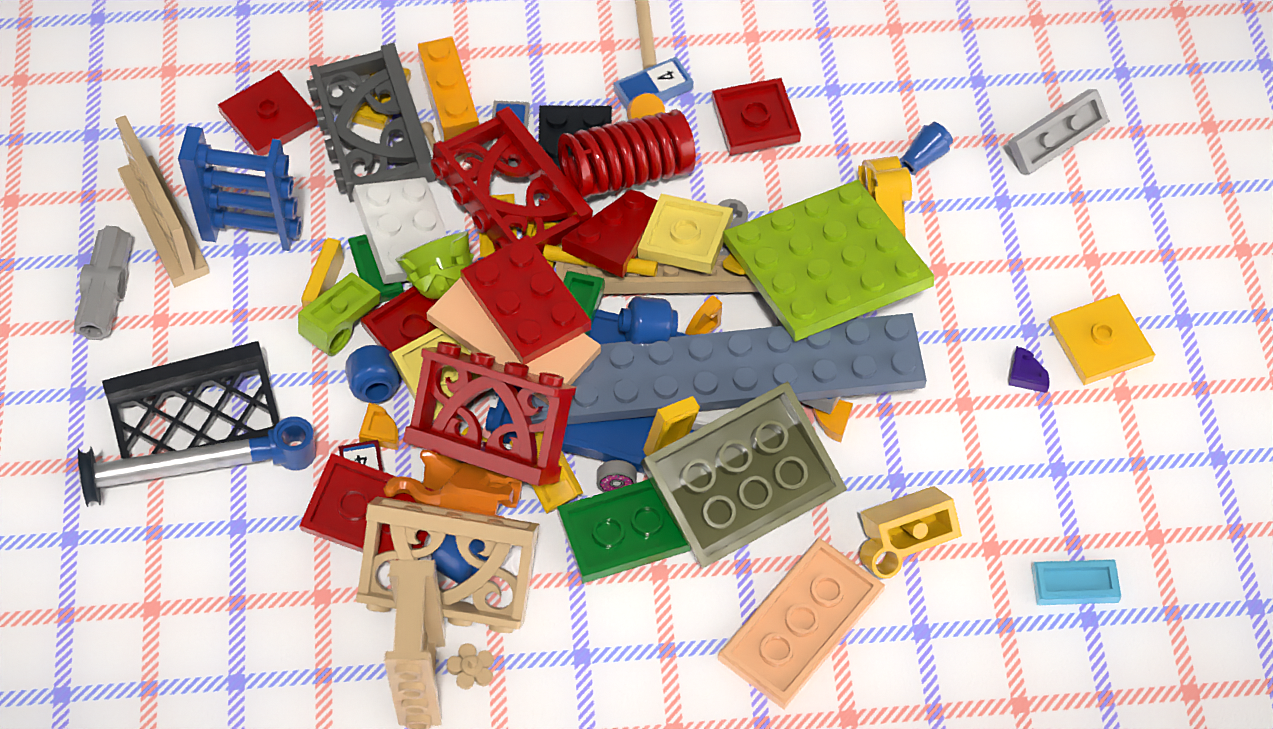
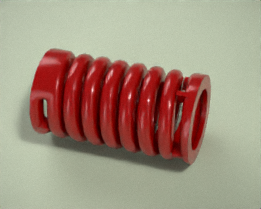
M678 109L670 110L667 113H656L654 116L646 115L641 119L633 118L627 122L623 120L616 122L614 125L610 123L603 125L601 128L596 126L589 128L588 131L579 130L574 135L565 133L560 136L558 142L560 169L583 199L595 194H605L608 190L611 192L618 191L621 187L624 189L631 188L634 184L637 186L644 185L647 181L651 183L657 182L660 177L665 180L671 178L673 174L674 176L691 174L696 163L693 134L685 115ZM569 147L571 148V155H570V156H568V148H569Z

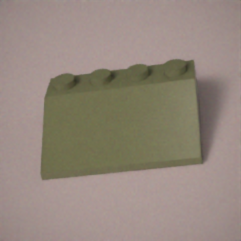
M788 381L643 458L640 462L661 502L702 569L848 490Z

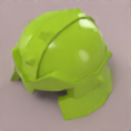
M465 231L425 243L400 255L395 260L407 273L406 280L411 282L423 296L430 299H440L461 277L460 270L473 263L474 254L470 253L469 233Z

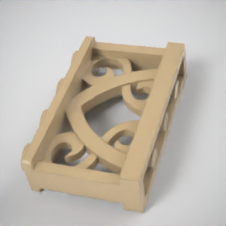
M376 497L368 503L366 514L367 526L356 602L367 604L366 608L375 612H390L391 608L396 609L392 589L384 588L377 579L378 567L383 562L392 559L418 560L417 558L427 556L438 549L446 535L450 534L456 535L457 547L462 557L479 570L452 588L444 590L439 586L443 616L448 618V623L457 626H471L473 622L489 625V630L498 633H512L514 629L519 630L522 627L526 618L539 523L383 497ZM382 523L390 524L395 550L378 554ZM417 531H427L431 537L430 544L413 549L411 544L421 543L416 537ZM479 539L485 543V550L478 553L489 557L487 561L480 559L471 552L469 546L472 540ZM512 545L522 547L517 577L500 567ZM493 575L505 580L513 592L511 603L503 608L493 607L486 601V595L489 592H494L500 597L502 596L500 587L495 582L489 580ZM472 594L474 603L464 602L461 600L465 599L466 597Z
M390 560L389 579L396 616L393 651L385 652L384 663L397 720L400 726H405L407 729H430L431 726L441 725L442 716L435 682L437 647H445L446 629L435 560Z

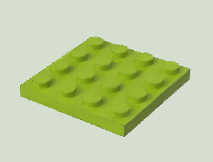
M858 179L723 231L724 243L795 342L934 286L935 275Z

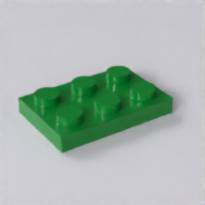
M649 479L557 506V514L582 584L691 551Z

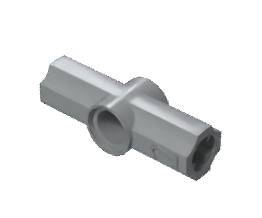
M105 226L104 229L98 230L90 264H84L81 270L79 282L81 299L74 322V329L76 334L83 335L89 340H102L103 337L109 336L117 301H122L126 294L127 272L125 268L132 244V237L129 232L122 230L119 226Z

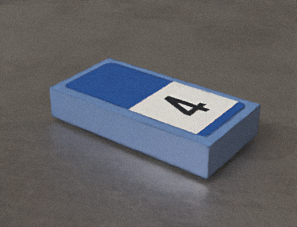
M676 56L613 82V91L627 111L630 101L638 95L645 93L654 94L664 102L693 90L694 81Z

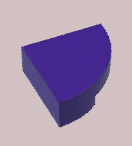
M1016 346L1009 386L1047 393L1050 386L1049 373L1034 358V354L1031 351Z

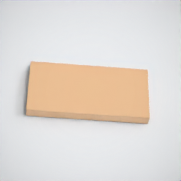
M461 277L426 312L428 321L472 352L491 354L495 356L494 362L505 365V362L520 363ZM583 333L526 365L529 366V373L539 375L540 372L558 374L564 377L563 383L572 385L601 353V345ZM540 393L533 394L534 396L542 400L544 403L549 405V402L544 395Z
M819 537L719 652L718 660L784 710L882 594L885 584Z

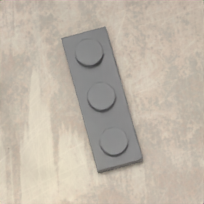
M1087 89L1008 141L1021 174H1031L1110 122L1098 90Z

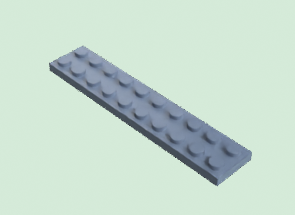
M913 313L851 319L796 342L784 326L676 336L670 337L667 342L657 341L653 344H633L630 341L600 344L601 353L572 383V386L577 388L575 396H572L567 425L655 416L658 409L694 396L700 406L699 411L735 408L748 403L787 381L799 401L925 388L927 379ZM533 395L531 400L533 406L536 408L543 406V409L540 413L530 416L532 424H539L547 418L549 405Z

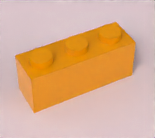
M453 36L418 43L420 71L441 141L444 142L479 125V119Z

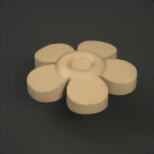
M469 643L461 645L458 649V656H451L446 665L447 671L450 674L458 675L456 684L464 690L471 689L474 681L479 686L484 687L489 685L493 679V673L488 668L493 665L494 656L487 650H483L475 656L476 648Z

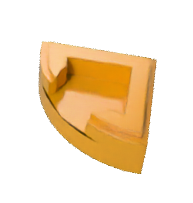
M714 295L709 297L691 319L685 334L711 333L720 326L722 302Z
M839 400L831 414L813 407V414L828 437L842 442L853 403Z
M369 403L359 432V442L378 440L379 447L398 450L399 433L394 420L383 407Z

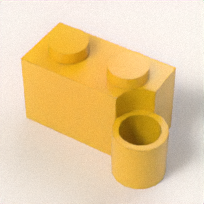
M935 486L860 511L865 534L871 538L861 548V562L879 578L883 579L892 578L897 575L901 570L903 557L962 536L954 499ZM886 552L885 559L876 565L878 556Z

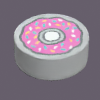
M608 461L597 469L596 484L602 492L637 483V470L626 461Z

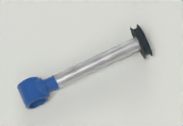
M290 416L277 423L274 429L268 430L269 436L96 463L91 446L87 453L81 452L78 448L79 481L87 508L91 501H97L101 505L100 487L271 459L273 460V465L281 464L286 469L299 471L310 466L316 458L313 428L306 419ZM294 441L302 442L300 445L297 446L288 445L289 443Z

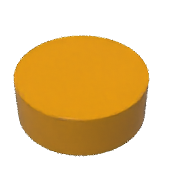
M650 93L641 94L630 101L627 108L628 120L633 118L641 119L646 115L654 116L656 113H665V106L656 95Z

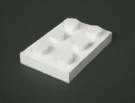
M426 177L354 185L352 196L383 284L408 281L406 280L407 273L395 259L418 246L447 236Z

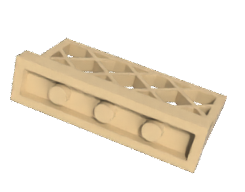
M126 115L116 118L115 121L129 161L128 165L117 168L119 176L174 288L210 274L208 265L153 156H146Z

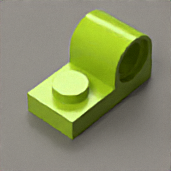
M353 272L349 273L298 312L299 334L328 356L338 354L351 337L353 323L380 302V292Z

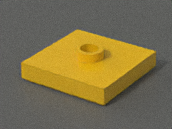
M1119 293L1051 316L1049 325L1083 385L1150 363L1156 355Z

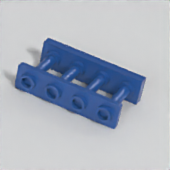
M187 126L178 162L201 241L216 243L219 230L225 229L226 226L277 232L279 233L282 250L290 251L293 239H299L302 218L297 216L298 198L292 195L294 179L293 176H288L289 155L284 154L281 140L272 139L268 156L212 149L211 145L206 143L203 128ZM213 165L263 171L265 176L217 170V166ZM221 186L268 192L270 197L223 191ZM227 207L274 213L275 217L228 211Z

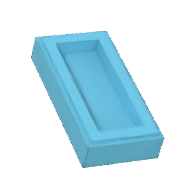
M1116 559L1033 563L1032 574L1037 605L1119 603L1122 597Z

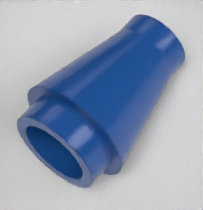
M937 122L923 125L906 153L900 158L901 166L907 167L910 174L915 175L922 168L950 151L949 146L953 143V138L949 131Z

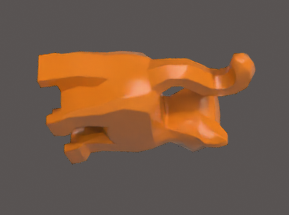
M422 450L420 457L425 465L422 482L412 477L399 476L391 478L383 488L388 497H393L398 493H408L419 504L503 517L496 515L499 505L502 504L505 507L516 508L521 499L523 481L469 463H461L457 459L439 453L436 454L430 450ZM425 487L431 488L435 491L426 490Z

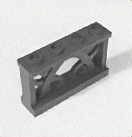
M395 43L380 46V51L322 66H317V64L311 65L310 70L313 79L306 80L311 101L319 100L321 109L315 110L320 130H328L330 139L324 140L329 160H337L339 169L333 170L339 192L346 190L350 203L354 202L352 196L354 185L426 177L427 183L436 181L431 167L432 157ZM377 72L376 74L372 75L371 77H369V78H368L367 80H365L364 82H363L362 79L359 77V76H363V75H367V74H371V73ZM344 80L352 82L357 87L352 92L348 86L338 85L339 89L343 91V94L339 97H333L328 92L331 84ZM376 93L379 100L382 94H389L391 98L389 101L381 103L372 95ZM365 101L377 112L400 115L399 118L392 120L385 126L380 135V144L369 141L349 129L353 117ZM330 107L340 109L335 122ZM400 133L404 136L403 140L398 142L392 139V146H387L388 139L392 134ZM341 142L352 149L346 156L344 155ZM373 159L380 160L379 168L373 174L360 177L352 171L354 163L358 161L365 163V172L371 168ZM388 162L410 163L403 166L388 169Z

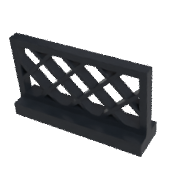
M259 341L102 380L121 459L130 458L129 451L137 438L155 446L151 454H158L162 451H176L166 444L177 427L195 436L187 448L189 449L269 436L268 430L274 429L277 423L280 422ZM259 373L262 384L253 397L236 389L242 377ZM232 380L229 385L225 383L226 381ZM215 385L225 390L215 407L197 399L202 389L206 386ZM193 390L190 395L186 393L187 391ZM231 394L249 403L239 420L221 412ZM263 394L265 395L267 405L260 402ZM176 395L186 400L175 418L157 409L167 396ZM192 404L210 413L199 431L181 422ZM137 405L145 409L146 412L134 428L121 420L119 409ZM256 407L270 415L273 426L255 430L245 425V422ZM153 414L171 423L160 441L142 432ZM216 417L234 426L225 439L215 440L206 435ZM124 430L131 433L127 441ZM240 430H242L243 432H245L244 434L238 435V433L240 432ZM201 440L206 442V444L199 445Z

